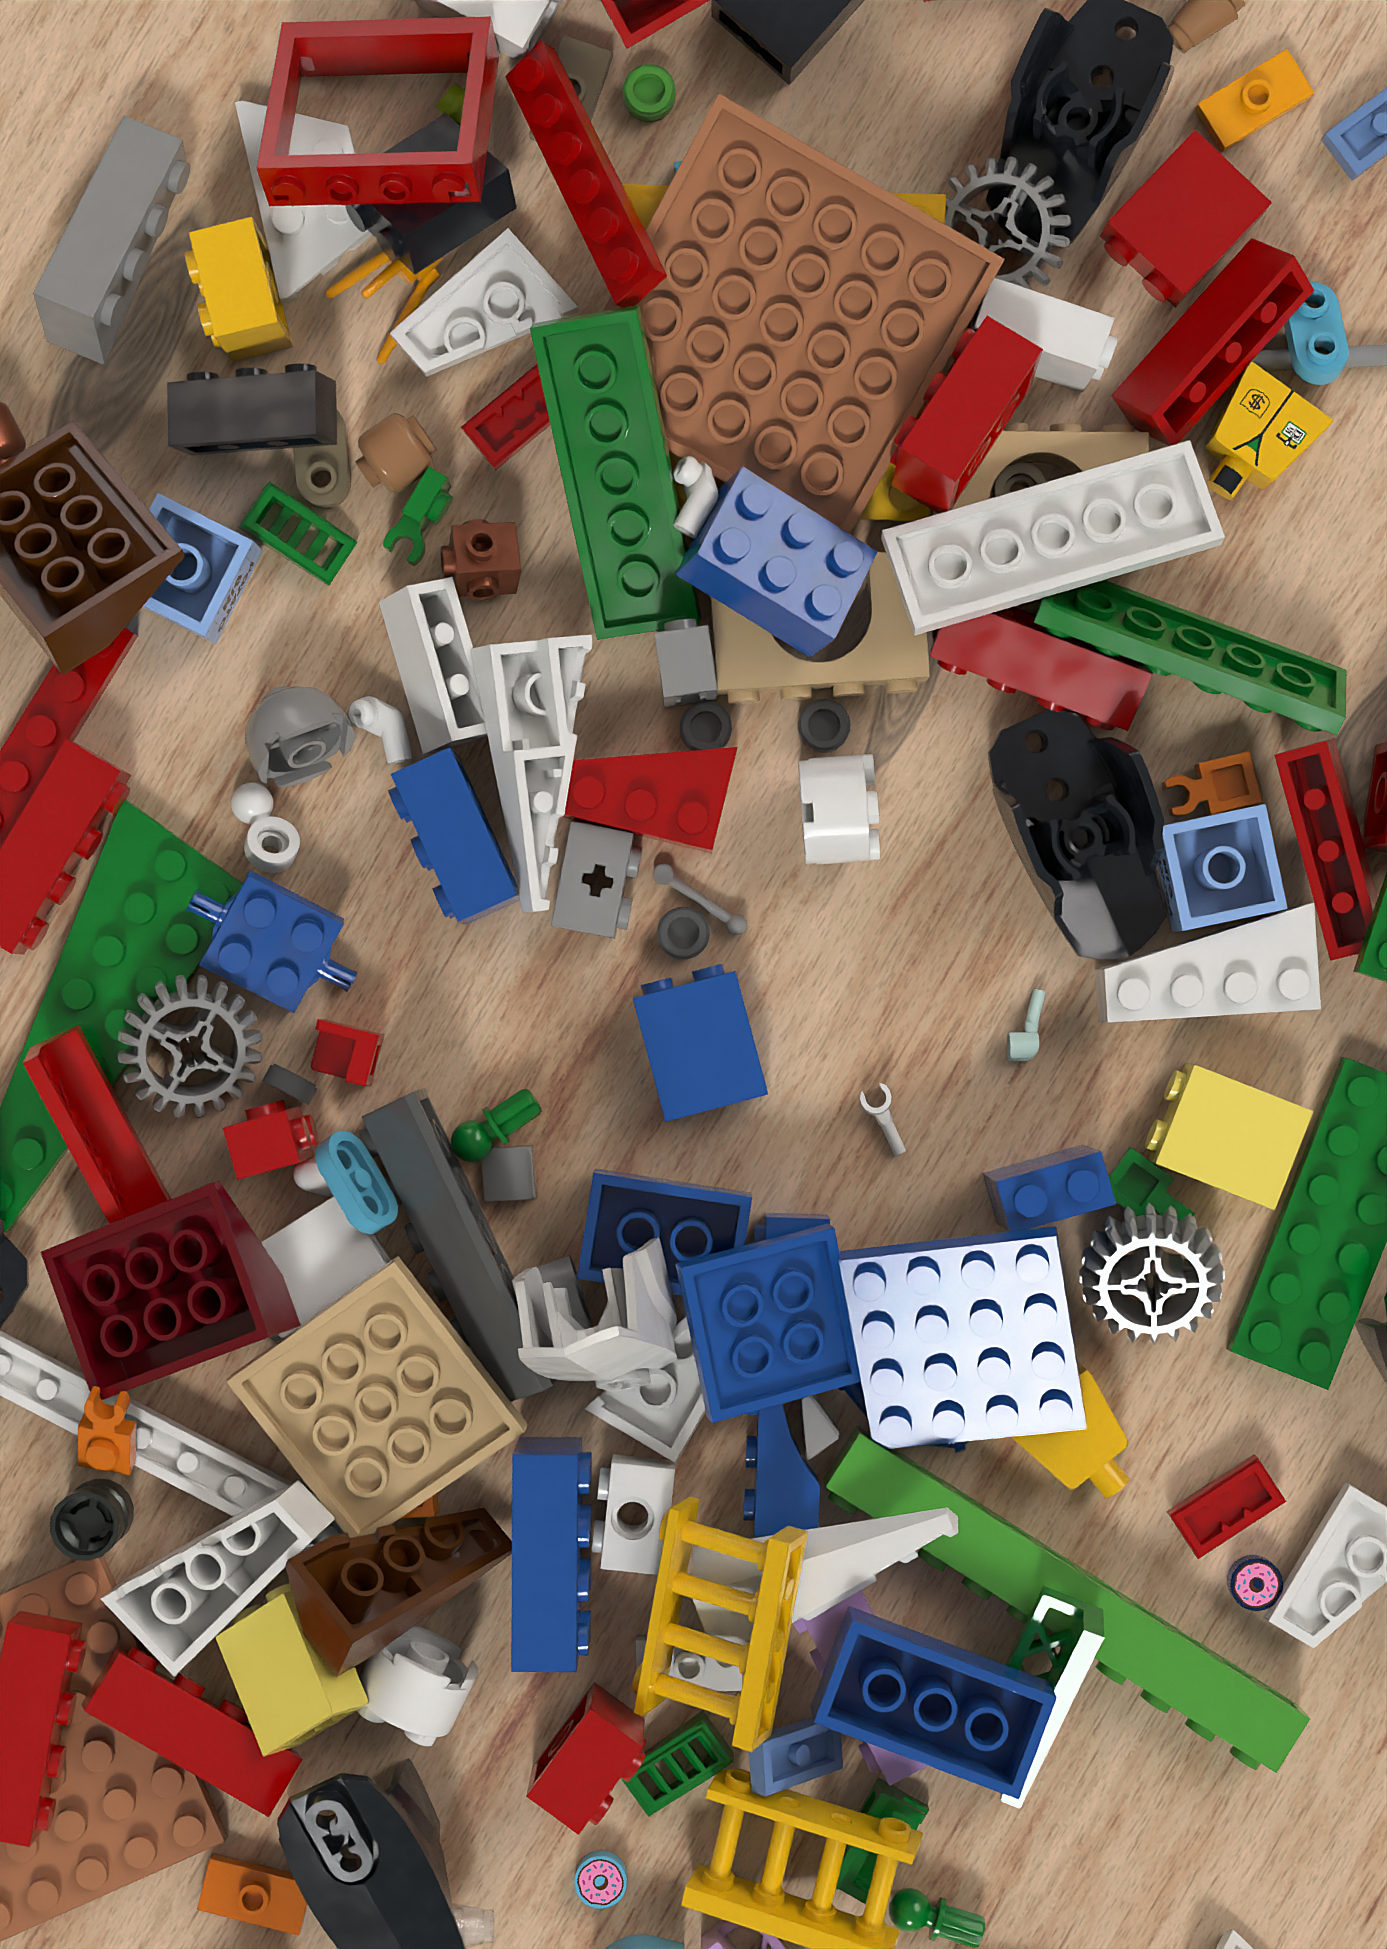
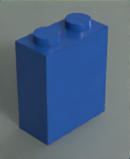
M722 964L692 971L694 982L674 987L671 977L641 985L643 996L633 998L665 1122L768 1095L736 971L725 974Z
M1083 1144L982 1173L996 1223L1007 1232L1028 1230L1116 1204L1101 1151Z

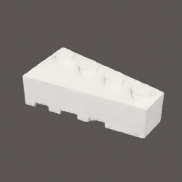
M1314 903L1300 904L1280 912L1096 969L1098 1022L1108 1023L1321 1009Z
M297 1480L126 1577L104 1595L101 1600L161 1664L175 1676L286 1568L285 1565L288 1559L301 1553L335 1517Z

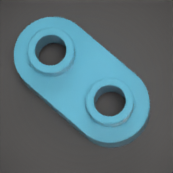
M1309 281L1315 291L1305 302L1315 303L1319 308H1311L1304 302L1284 324V329L1295 373L1307 383L1325 385L1335 381L1342 374L1349 356V349L1336 294L1322 283ZM1323 347L1327 349L1330 354H1320L1315 350V348Z
M338 1131L321 1142L315 1152L318 1170L343 1210L348 1222L365 1234H376L393 1223L398 1214L396 1198L363 1142L354 1134L346 1131Z

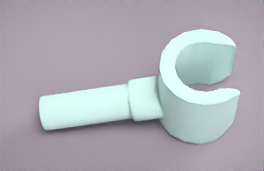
M1033 989L1024 1024V1032H1008L1007 1059L1009 1061H1029L1037 1054L1039 1050L1038 1022L1046 995L1045 991Z

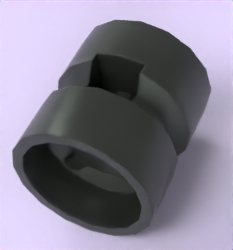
M93 1479L82 1483L56 1505L50 1518V1534L55 1546L64 1555L75 1560L91 1561L103 1556L130 1529L134 1517V1506L130 1495L120 1484L109 1479Z

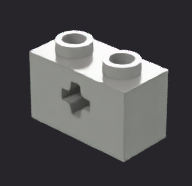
M681 619L664 623L665 631L654 634L665 708L690 705L700 701H717V683L708 625L697 627L696 619Z
M571 821L551 922L552 927L615 939L617 928L627 930L633 899L623 897L627 876L637 878L643 847L633 845L634 833ZM597 866L604 867L605 876L613 880L612 888H603L600 897L591 896L592 888L584 883L585 876L594 875Z

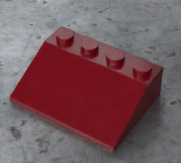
M220 1181L212 1182L41 1251L89 1391H91L93 1386L100 1387L101 1400L120 1394L121 1391L134 1389L301 1326L282 1273Z

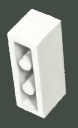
M453 577L409 585L381 600L379 605L423 754L469 744L487 736L471 654L473 646Z

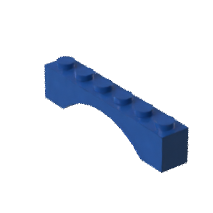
M765 1212L764 1225H754V1243L827 1223L830 1224V1218L828 1215ZM783 1404L747 1413V1415H757L756 1436H746L745 1468H755L754 1489L744 1488L743 1521H753L755 1537L774 1535L788 1525L802 1530L818 1528L819 1479L802 1456L793 1438Z

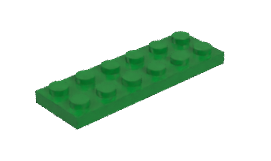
M640 305L533 323L530 327L531 337L597 640L665 630L664 623L681 619H696V625H699L702 616L696 587L675 575L688 550L685 534L673 526L680 513V506Z
M1107 580L1039 599L1034 623L1042 625L1047 632L1060 638L1074 637L1093 644L1099 652L1111 657L1125 656L1141 662L1147 669L1163 676L1173 674L1190 680L1199 689L1207 693H1224L1243 700L1248 707L1258 712L1270 713L1273 711L1292 718L1299 726L1309 731L1319 732L1324 730L1337 735L1346 718V669Z
M1341 1057L1226 1348L1230 1352L1326 1390H1329L1387 1243V1073L1349 1058Z

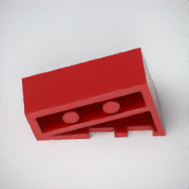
M738 747L573 760L565 813L562 817L609 829L634 833V835L712 854Z

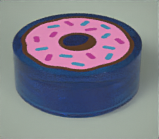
M1246 1555L1239 1558L1230 1567L1227 1575V1587L1231 1596L1240 1606L1251 1611H1262L1272 1607L1282 1594L1283 1580L1277 1567L1267 1558L1259 1555Z

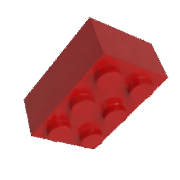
M988 315L976 332L967 328L954 348L952 357L955 360L948 374L946 375L941 371L937 373L924 394L923 400L927 403L921 411L919 418L917 419L910 415L895 438L894 444L898 447L890 460V463L895 466L892 486L938 514L952 510L1030 391L1043 349Z

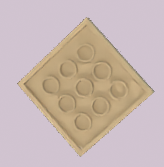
M399 1256L231 1374L226 1381L322 1505L335 1517L334 1520L343 1532L348 1533L349 1538L373 1534L376 1532L377 1527L393 1524L526 1431L528 1426Z

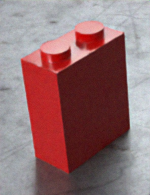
M1194 130L1106 223L1100 237L1105 241L1104 248L1114 261L1122 266L1129 264L1144 278L1142 284L1151 296L1162 303L1167 300L1176 308L1256 224L1272 202L1205 138Z

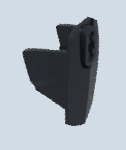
M1087 0L1069 21L1065 20L1060 13L1050 8H1045L1031 32L1011 79V103L1007 111L1000 158L997 163L998 173H1004L1005 162L1008 157H1014L1018 161L1016 176L1020 177L1025 167L1030 163L1038 168L1037 175L1032 182L1034 186L1041 179L1050 176L1054 181V185L1044 197L1048 199L1054 195L1062 194L1066 200L1062 207L1052 211L1053 216L1068 215L1071 218V225L1065 228H1055V235L1069 238L1070 244L1074 242L1098 209L1127 164L1139 140L1148 130L1162 104L1175 71L1174 66L1170 65L1174 39L1163 18L1125 0ZM1127 26L1135 31L1136 36L1131 40H1122L1117 37L1116 32L1120 28ZM1105 69L1111 71L1110 79L1112 83L1110 86L1101 89L1092 84L1094 77L1103 74ZM998 187L989 189L986 204L990 211L996 209L1004 197L1008 198L1012 188ZM1027 195L1021 206L1023 210L1018 220L1019 229L1022 234L1039 243L1042 234L1041 216L1036 203ZM1000 217L999 225L1008 237L1015 243L1022 244V241L1015 238L1006 227L1008 217Z
M1048 709L1001 730L988 751L990 775L993 784L992 791L999 813L1017 854L1050 915L1077 956L1092 959H1120L1131 956L1142 948L1157 932L1167 917L1155 876L1159 858L1164 850L1162 840L1164 817L1143 757L1136 748L1113 737L1096 738L1077 713L1063 710L1057 712ZM1031 732L1038 734L1042 739L1040 753L1031 752L1026 747L1025 739ZM1051 780L1059 782L1063 787V794L1056 801L1051 800L1046 792L1047 785Z
M409 1758L399 1762L393 1774L390 1787L385 1792L368 1776L340 1773L289 1798L277 1820L279 1842L283 1848L289 1869L307 1905L338 1949H466L453 1911L445 1858L440 1844V1821L423 1782ZM323 1810H331L335 1812L334 1814L329 1816L319 1814V1812ZM348 1844L350 1853H355L359 1856L352 1859L344 1857L342 1846Z

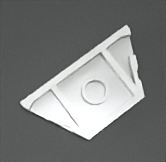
M243 100L235 102L279 297L283 304L291 303L298 297V291L320 273L324 276L339 263L344 253L358 248L372 234L368 230L361 232L353 224L345 205L269 206L256 169L267 106ZM295 113L288 155L356 154L348 126Z

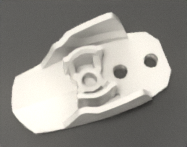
M659 1237L650 1239L637 1251L623 1257V1269H602L608 1302L599 1325L593 1328L584 1329L572 1317L567 1288H553L551 1282L543 1283L537 1267L525 1269L512 1280L518 1303L523 1348H518L519 1358L528 1368L539 1375L565 1381H595L597 1388L608 1391H620L650 1384L651 1379L648 1368L661 1369L677 1358L673 1339L677 1316Z

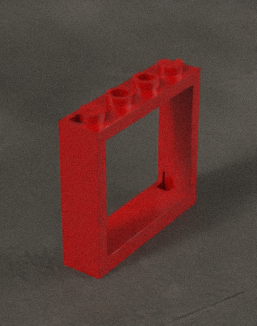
M491 16L282 22L256 167L269 206L481 202L499 63V52ZM467 73L457 151L288 155L301 77ZM465 183L469 184V188H465Z

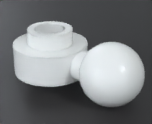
M254 782L239 786L233 793L231 808L234 815L240 821L251 824L244 845L248 861L255 868L268 873H278L288 869L294 863L300 846V837L297 830L291 823L282 818L270 817L273 810V798L265 786ZM272 846L276 848L279 853H269L265 851L262 847Z

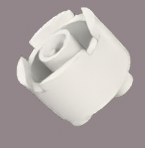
M873 754L809 758V760L798 761L805 863H816V865L880 860L878 829H869V824H879L877 791H866V786L875 785Z
M413 1626L384 1649L366 1660L359 1679L369 1703L358 1709L357 1712L371 1722L384 1723L386 1721L404 1730L405 1735L419 1745L432 1746L437 1737L450 1733L478 1676V1667L472 1660L467 1668L459 1660L463 1650L450 1640L425 1628Z

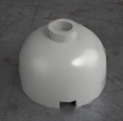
M278 687L269 691L252 712L245 728V744L254 769L262 782L267 784V778H272L277 787H289L305 783L324 774L332 768L331 764L325 760L335 755L339 749L345 757L351 750L356 738L353 726L336 700L317 688Z

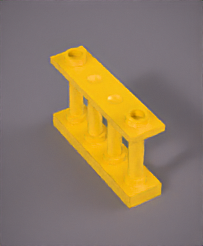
M690 1496L669 1508L660 1524L659 1538L664 1542L643 1662L637 1667L632 1683V1690L637 1694L634 1713L641 1716L646 1715L664 1702L665 1697L730 1718V1724L735 1726L732 1746L752 1752L771 1737L808 1531L788 1525L762 1543L696 1523L700 1499ZM692 1544L758 1564V1570L763 1571L760 1590L755 1594H751L687 1574ZM683 1596L747 1615L749 1622L754 1623L750 1642L744 1646L678 1625ZM674 1647L739 1667V1672L744 1674L741 1693L734 1697L670 1676L669 1672Z
M723 1769L716 1774L707 1789L706 1799L724 1804L711 1864L710 1866L698 1864L685 1886L681 1906L810 1949H896L900 1930L887 1926L884 1918L898 1861L910 1865L913 1864L922 1842L923 1832L911 1829L909 1824L897 1818L887 1817L879 1819L788 1789L768 1796L751 1792L750 1772L743 1769ZM745 1811L775 1821L761 1882L758 1883L737 1877L731 1871ZM795 1827L826 1837L813 1895L808 1900L786 1893L782 1888ZM847 1844L877 1854L864 1913L861 1916L838 1910L833 1905Z

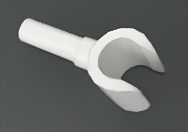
M879 1083L881 1091L886 1097L884 1105L878 1108L869 1106L863 1091H861V1107L869 1115L875 1116L894 1156L905 1152L906 1149L889 1110L892 1101L891 1092L886 1085Z

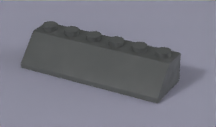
M425 1088L414 1091L362 1116L366 1126L359 1130L362 1141L372 1158L379 1155L389 1174L384 1176V1179L393 1192L397 1205L403 1204L411 1221L405 1225L407 1236L417 1254L423 1251L426 1252L434 1269L427 1273L431 1287L440 1302L448 1299L456 1318L450 1320V1324L466 1345L471 1347L473 1354L510 1402L553 1387L556 1379L537 1374L519 1358L518 1348H523L518 1303L512 1283L514 1276L463 1168L452 1150L451 1143Z

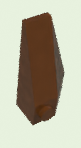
M485 1508L427 1518L424 1524L395 1529L394 1524L377 1527L376 1532L373 1534L349 1538L348 1533L330 1536L288 1559L285 1565L304 1636L333 1674L338 1677L384 1649L512 1554V1541Z

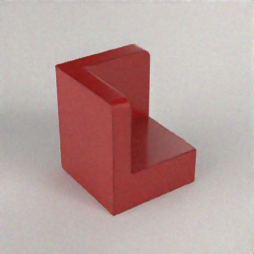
M318 1019L315 1030H319V1035L311 1061V1069L344 1078L345 1082L365 1087L372 1085L385 1034L328 1019Z

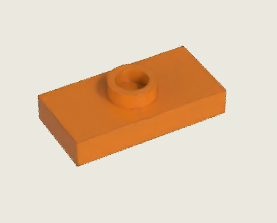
M212 1853L197 1910L299 1936L308 1905L292 1873Z

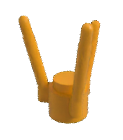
M381 251L329 287L325 293L328 298H334L388 262L389 265L362 290L361 294L365 299L370 298L396 274L410 285L415 279L419 281L394 324L393 330L419 307L428 289L441 277L435 267L443 260V257L417 274H414L399 259L392 261ZM390 333L376 359L379 364H384L397 345Z

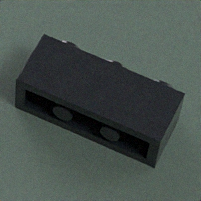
M289 364L285 366V373L268 374L267 370L261 368H240L235 371L236 377L219 378L218 374L212 372H191L187 374V381L167 382L168 446L191 456L337 445L336 381L318 372L315 365Z

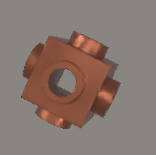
M475 519L466 521L461 525H452L449 546H441L440 558L443 578L453 577L458 597H469L473 600L483 601L492 599L497 595L517 594L521 563L515 522L489 523L486 520Z

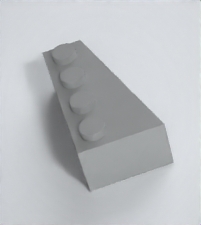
M123 116L33 292L47 342L100 364H106L157 238L165 228L173 199L176 194L182 193L187 184L190 164L186 163L182 139Z

